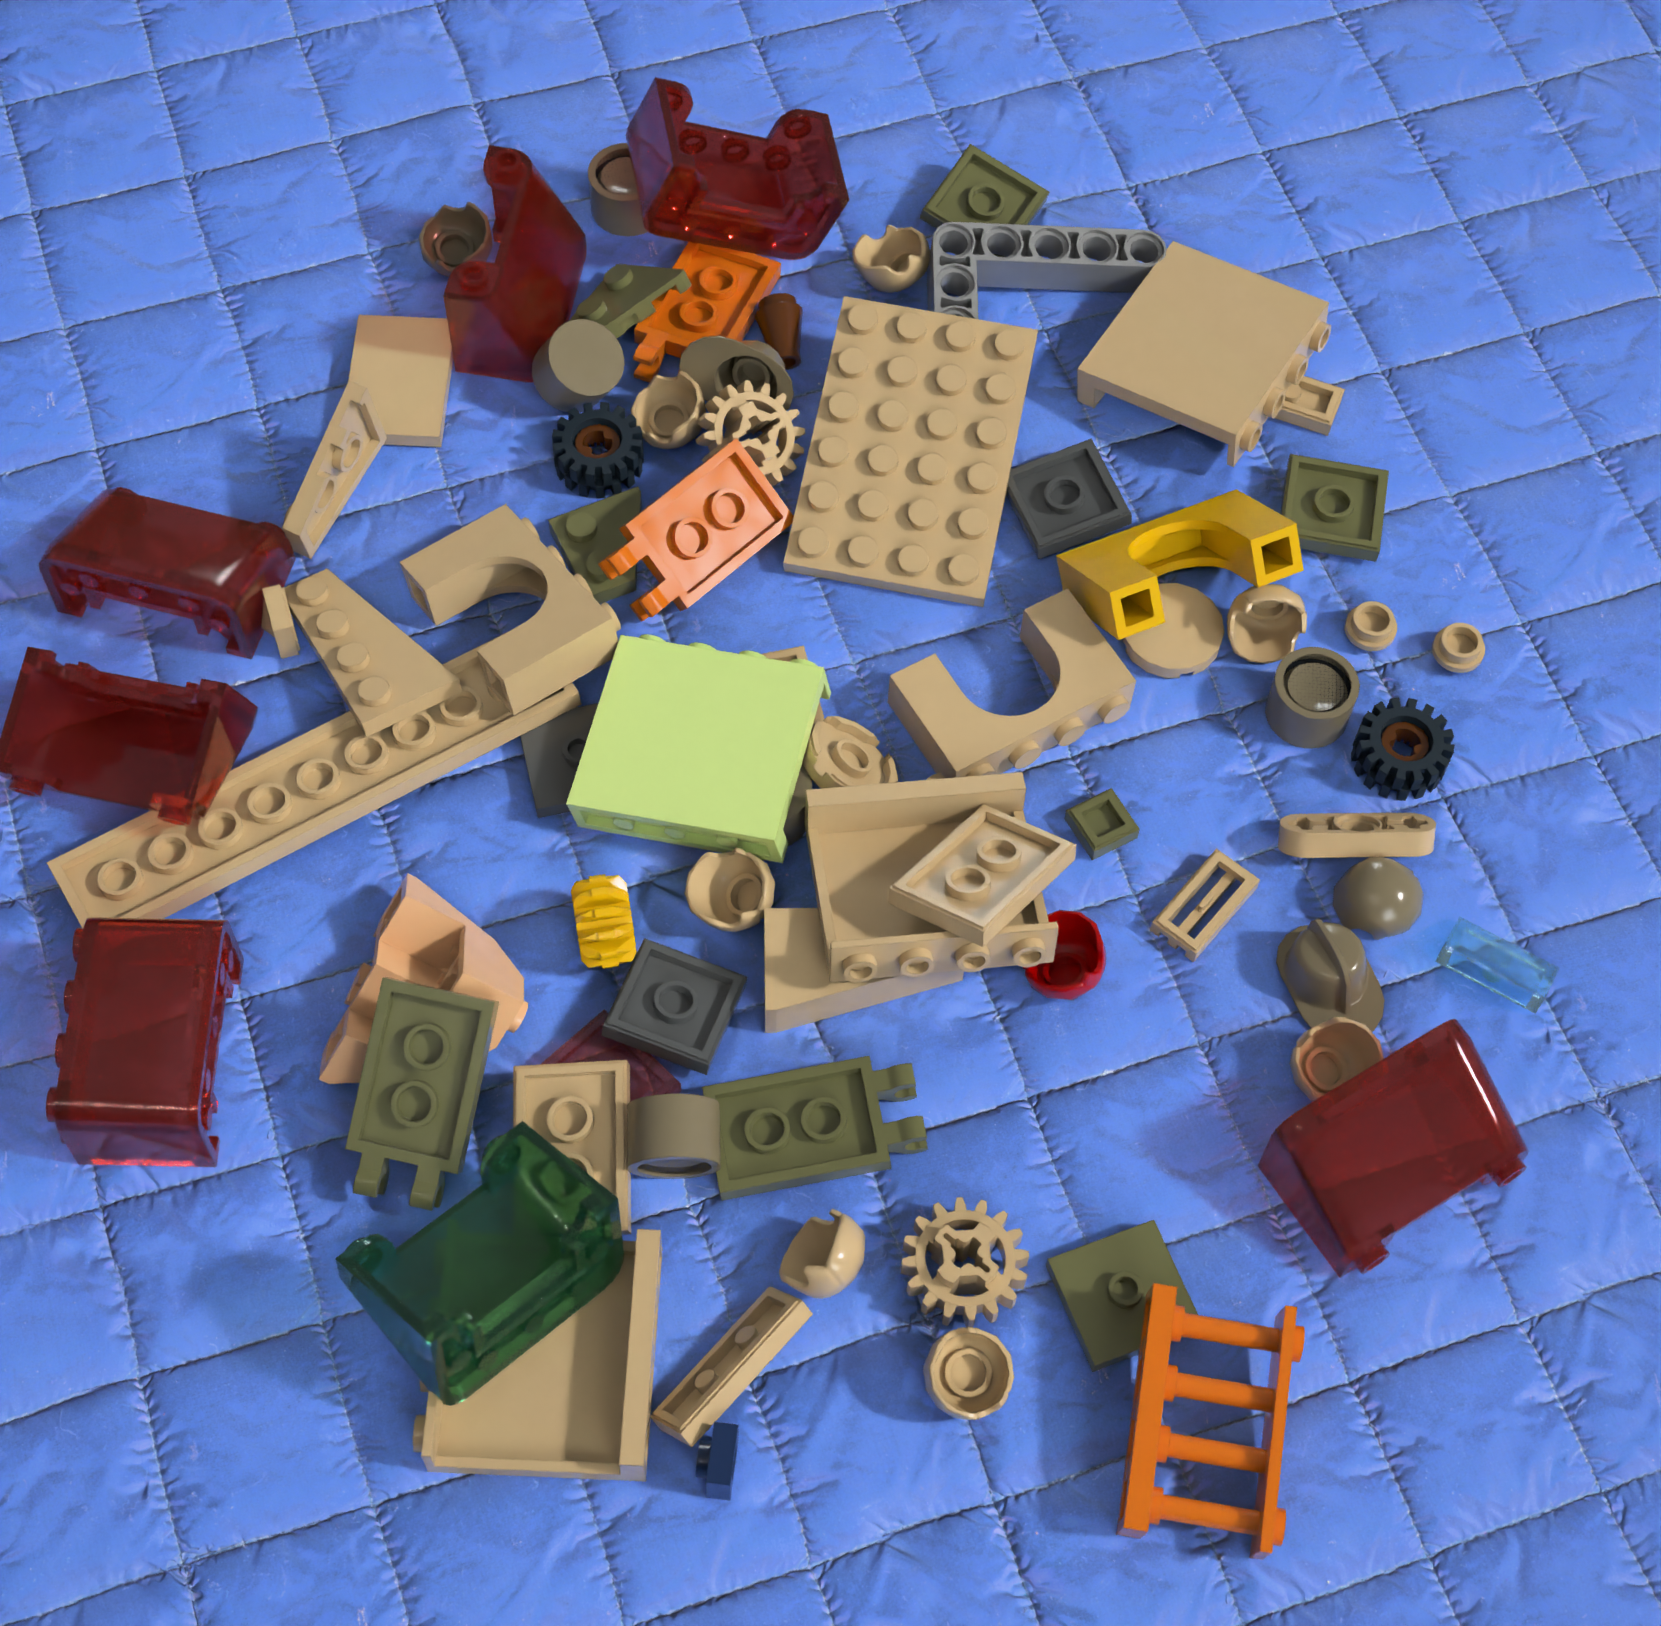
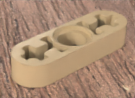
M1417 813L1291 814L1280 819L1278 849L1284 854L1299 858L1425 856L1434 850L1436 822L1428 816Z

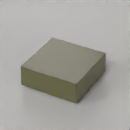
M1112 788L1067 809L1065 813V821L1091 860L1138 838L1139 827Z

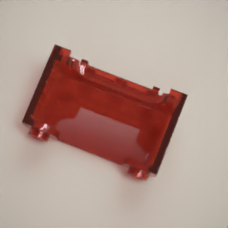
M489 145L483 163V173L487 184L492 188L495 222L492 231L494 242H499L500 245L494 263L468 261L453 269L449 276L443 297L455 371L521 382H533L532 363L537 351L561 325L569 321L587 256L586 235L525 153L513 148Z
M116 487L114 489L102 490L46 547L39 562V570L58 612L82 618L88 603L92 608L101 609L105 598L193 619L198 634L208 636L212 628L228 639L226 646L228 654L252 659L264 633V629L261 628L264 600L262 589L279 584L283 588L296 559L289 539L284 531L275 524L269 522L254 523L138 495L127 488Z
M27 647L0 737V776L10 780L8 789L33 797H41L44 789L159 812L158 819L185 827H190L192 819H204L253 730L259 709L255 704L227 683L201 679L200 685L187 682L186 687L102 672L83 662H78V665L65 663L63 666L55 660L57 654L53 651Z
M1451 1019L1288 1117L1272 1133L1258 1163V1167L1333 1270L1341 1278L1355 1268H1358L1361 1274L1374 1269L1390 1255L1385 1246L1388 1245L1397 1232L1478 1181L1482 1185L1494 1181L1499 1188L1513 1181L1526 1170L1527 1166L1523 1163V1160L1529 1150L1471 1037L1457 1019Z

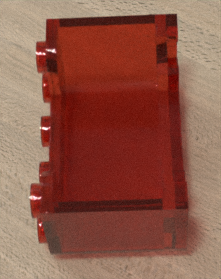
M655 77L625 134L645 229L656 236L786 260H798L813 254L819 248L849 202L828 114L806 109L790 110L775 122L766 138L686 122L693 107L690 89L682 83Z
M87 918L84 927L77 928L73 937V957L75 962H77L75 980H68L64 991V1008L69 1016L66 1033H59L55 1045V1061L60 1071L57 1087H50L47 1094L46 1116L48 1122L56 1123L62 1144H66L78 1164L217 1167L220 1139L218 1136H208L207 1131L211 1129L212 1113L217 1114L219 1104L213 1091L226 998H233L234 987L232 984H241L244 963L243 955L228 920Z

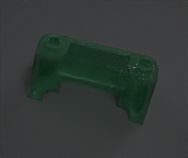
M523 1121L506 1134L494 1138L484 1149L481 1163L482 1185L395 1249L392 1242L385 1236L373 1234L356 1239L341 1255L335 1258L339 1277L343 1284L425 1387L445 1405L459 1404L489 1382L608 1287L619 1273L623 1264L624 1248L618 1198Z

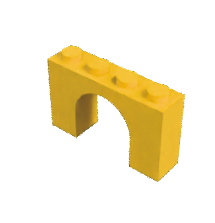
M1237 489L1056 555L1063 590L1068 588L1090 619L1117 640L1165 623L1157 577L1168 572L1190 567H1219L1234 572L1259 588L1304 571L1297 523Z

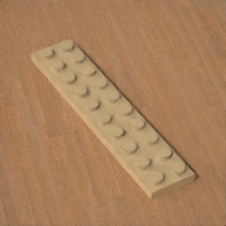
M490 640L442 664L459 678L463 690L462 693L368 737L365 736L351 711H348L46 863L95 953H98L581 705L579 691L573 683H570L520 713L513 715L487 685L477 653V649L492 641Z

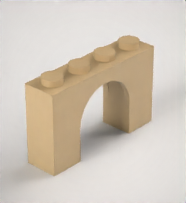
M506 504L400 561L411 598L436 626L480 601L498 594L512 592L527 593L544 600L541 608L529 620L477 649L487 685L513 715L520 713L613 659L618 644L616 632L621 629V625L612 607L606 602L599 604L593 597L592 591L582 575L579 573L572 575L567 570L558 550L553 545L546 547L540 541L539 535L531 521L526 517L520 520Z
M1068 588L1024 609L1020 639L1046 673L1054 689V694L1048 702L1032 712L1006 716L990 713L979 708L963 694L935 653L890 675L888 704L936 773H942L945 778L1001 774L1012 767L1021 769L1033 763L1042 752L1058 744L1060 746L1070 745L1078 740L1087 729L1101 722L1105 724L1113 723L1127 713L1131 705L1136 680Z

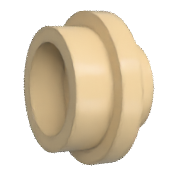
M1368 601L1349 612L1344 629L1347 638L1356 647L1366 651H1380L1387 648L1393 642L1397 633V623L1389 607L1380 602Z
M1453 623L1437 633L1432 644V653L1435 660L1443 668L1451 672L1466 673L1480 665L1485 655V645L1480 632L1475 627L1466 623Z

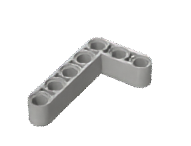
M947 222L935 230L930 248V261L927 269L928 311L978 319L977 287L1134 293L1154 265L1165 257V242L1156 233L1139 229ZM946 252L954 253V254H956V255H950V254H947ZM946 293L955 294L959 297H952L947 295Z

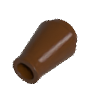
M787 293L768 295L758 303L759 310L755 314L756 322L765 343L769 344L779 353L784 362L785 370L793 369L801 363L800 342L803 309L797 304L796 298L793 295Z

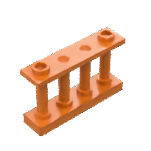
M1153 1283L1145 1298L1116 1535L1141 1539L1148 1533L1149 1524L1158 1525L1160 1519L1252 1535L1250 1558L1262 1560L1272 1554L1273 1545H1282L1286 1526V1510L1278 1508L1277 1501L1292 1362H1300L1304 1347V1327L1296 1325L1297 1307L1285 1305L1275 1316L1273 1328L1185 1313L1184 1306L1175 1305L1177 1287ZM1181 1337L1269 1351L1271 1352L1268 1387L1178 1372V1366L1168 1364L1171 1341L1180 1342ZM1175 1396L1263 1411L1265 1416L1261 1448L1171 1433L1170 1426L1161 1425L1164 1401L1173 1402ZM1167 1457L1256 1472L1258 1473L1255 1510L1163 1494L1162 1487L1154 1486L1156 1462L1166 1463Z

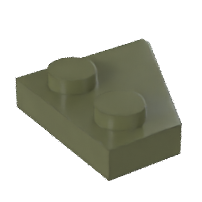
M616 264L605 273L603 281L593 293L579 304L576 313L569 321L577 319L595 321L609 329L616 338H619L631 326L642 322L656 312L652 301L669 289L676 290L682 294L692 284L684 269Z
M639 487L548 519L550 533L571 574L579 573L588 583L593 597L599 604L636 591L637 563L624 574L616 576L611 581L598 564L628 542L619 528L641 511L642 499Z

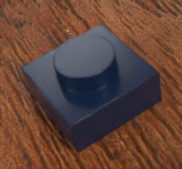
M714 1422L712 1440H700L696 1477L706 1478V1498L731 1500L739 1441L737 1424Z

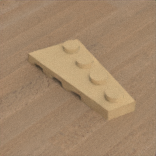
M322 570L284 587L292 616L366 737L463 692L460 680L456 675L330 570Z

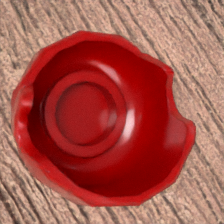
M1057 910L1047 914L1049 922H1057L1059 927L1054 961L1022 968L1025 970V976L1031 988L1046 998L1075 1000L1096 987L1105 970L1106 950L1097 924L1081 912Z

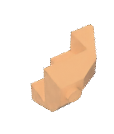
M407 873L382 915L373 935L376 938L374 957L372 959L373 965L370 966L366 963L360 965L344 1002L349 1007L336 1029L331 1033L322 1053L319 1080L327 1084L360 1083L383 977L499 1001L489 1051L498 1046L507 1030L514 1033L526 1015L528 1002L524 1001V977L495 939L421 880Z

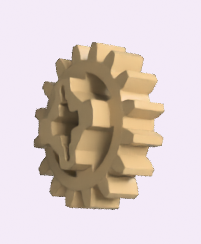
M745 380L741 383L737 390L731 384L726 386L719 392L720 397L714 396L705 404L709 413L703 414L697 420V424L706 429L707 432L696 439V444L708 446L710 451L704 456L702 461H706L735 438L739 440L745 434H755L762 431V434L752 440L748 438L740 443L772 487L783 481L782 475L787 476L797 468L792 459H796L804 454L805 449L796 444L795 440L805 434V428L793 427L792 420L799 414L798 409L786 411L783 404L786 401L787 395L782 393L773 399L769 396L770 384L764 383L755 392L750 380ZM723 424H724V426H725V428H726L724 438H723Z
M957 1197L954 1211L948 1213L939 1202L933 1204V1221L930 1222L926 1218L918 1216L914 1221L913 1228L917 1236H905L903 1251L911 1256L901 1260V1274L914 1276L908 1281L906 1292L908 1296L924 1294L921 1312L925 1315L936 1307L942 1309L943 1325L948 1326L953 1320L954 1315L957 1314L963 1315L966 1327H973L976 1314L983 1313L984 1317L990 1323H993L997 1320L998 1316L997 1303L1012 1309L1017 1298L1013 1289H1024L1027 1274L1019 1269L1027 1266L1029 1251L1014 1249L1021 1243L1023 1233L1020 1228L1006 1232L1004 1227L1008 1214L1004 1210L993 1218L987 1216V1201L980 1200L975 1211L966 1209L963 1197ZM995 1246L998 1248L1003 1260V1274L998 1272L999 1266L991 1260L992 1250ZM927 1250L932 1253L931 1259L939 1265L937 1274L933 1279L926 1266L925 1255ZM969 1256L975 1260L974 1266L970 1263L964 1264L961 1268L954 1265L955 1259L963 1262ZM975 1294L976 1296L964 1297L957 1295Z

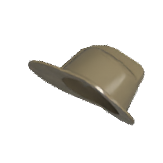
M709 336L690 343L682 352L679 371L686 372L699 384L705 401H709L714 396L720 397L719 392L730 384L737 390L741 383L745 380H750L754 392L764 383L770 384L769 396L773 399L782 393L787 395L783 407L786 411L790 408L794 395L792 380L785 370L784 362L779 353L769 344L758 340L739 342L722 336Z
M1320 918L1311 921L1309 925L1300 926L1286 934L1278 946L1276 964L1282 980L1307 1025L1312 1028L1333 1017H1345L1365 1024L1373 1032L1383 1017L1385 1000L1381 986L1366 958L1361 940L1352 930L1336 923H1323Z

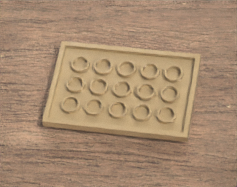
M844 296L784 557V571L983 607L1038 330Z

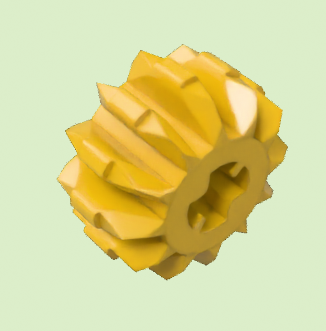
M605 874L588 876L589 879L576 881L571 889L581 961L588 968L602 967V969L619 967V964L633 961L637 951L626 882L619 875L606 876Z

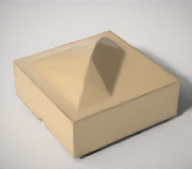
M279 584L263 588L264 600L261 628L275 638L281 659L299 655L300 646L284 587L281 588Z

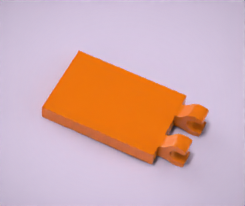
M694 233L672 267L674 269H684L692 285L682 294L676 290L669 289L652 301L656 312L642 322H639L634 328V342L638 343L639 346L633 355V360L640 363L633 373V377L650 383L654 376L658 375L665 353L681 358L682 352L688 345L702 337L722 336L742 342L755 320V314L759 310V301L770 295L780 278L781 263Z
M735 438L620 527V532L628 542L608 555L598 565L611 581L616 576L624 574L638 561L642 560L659 583L629 605L642 622L648 617L655 616L672 601L680 611L689 608L789 527L793 522L794 516L739 440Z

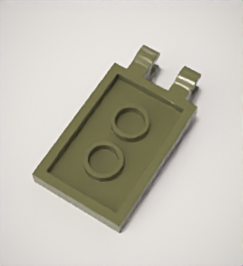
M389 977L382 978L345 1149L362 1153L354 1181L353 1193L377 1198L378 1194L384 1195L389 1179V1159L418 1165L409 1206L430 1211L434 1207H440L445 1187V1172L454 1174L463 1172L499 1001Z
M864 1056L702 1087L703 1096L713 1098L720 1104L721 1168L716 1174L721 1200L891 1169L889 1153L915 1154L928 1150L923 1116H911L898 1121L883 1123L878 1101L902 1102L917 1098L912 1063L898 1064L886 1069L872 1071L870 1056Z

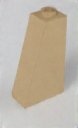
M764 908L765 1033L785 1031L963 980L964 971L929 973L921 977L895 976L873 978L865 982H830L818 908Z

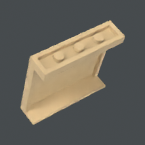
M1172 241L1166 249L1165 257L1154 265L1077 368V401L1095 408L1104 394L1107 393L1228 444L1227 465L1234 467L1245 450L1251 452L1255 448L1267 418H1275L1278 415L1290 385H1298L1301 382L1313 352L1320 353L1325 347L1331 333V325L1327 324L1329 302Z
M1023 772L806 790L804 825L830 982H865L873 978L895 976L921 977L929 973L951 971L977 972L984 968L1017 965L1020 967H1033L1040 963H1051L1054 961L1059 927L1057 922H1049L1042 892L984 947L888 903L889 888L983 804L1026 822L1023 811L1026 794Z
M447 1221L445 1241L436 1240L433 1255L434 1276H441L439 1297H430L427 1307V1333L435 1334L432 1356L423 1355L420 1368V1391L428 1392L426 1415H416L413 1430V1451L421 1452V1457L428 1472L646 1482L663 1252L661 1230L637 1229L636 1241L463 1234L459 1231L457 1221Z

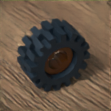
M592 402L583 404V413H579L575 407L568 411L569 421L561 416L557 422L558 430L554 429L552 434L554 464L560 481L565 479V487L571 491L578 485L579 495L588 497L590 490H595L596 499L605 498L604 490L611 489L613 495L621 493V483L628 489L635 484L634 475L640 477L643 471L642 463H644L641 427L637 426L636 418L632 414L625 418V409L618 405L613 412H610L609 403L600 402V410H593ZM594 443H597V446L603 443L605 450H608V452L595 455L592 454L591 447L594 446Z
M1391 698L1387 708L1381 701L1374 705L1372 713L1368 711L1363 717L1352 745L1354 747L1351 752V761H1357L1354 767L1357 777L1367 773L1363 783L1367 788L1371 790L1376 783L1382 786L1378 795L1387 798L1390 790L1397 791L1396 800L1406 801L1411 791L1414 799H1418L1424 796L1426 789L1431 793L1437 787L1439 781L1442 780L1454 753L1455 745L1451 744L1454 735L1452 729L1444 730L1447 720L1442 714L1435 719L1431 717L1434 707L1427 703L1421 711L1416 709L1418 701L1416 699L1408 698L1405 707H1402L1399 698ZM1402 739L1405 744L1408 741L1410 743L1409 746H1413L1410 756L1399 755L1393 751L1392 748L1396 740L1400 742Z

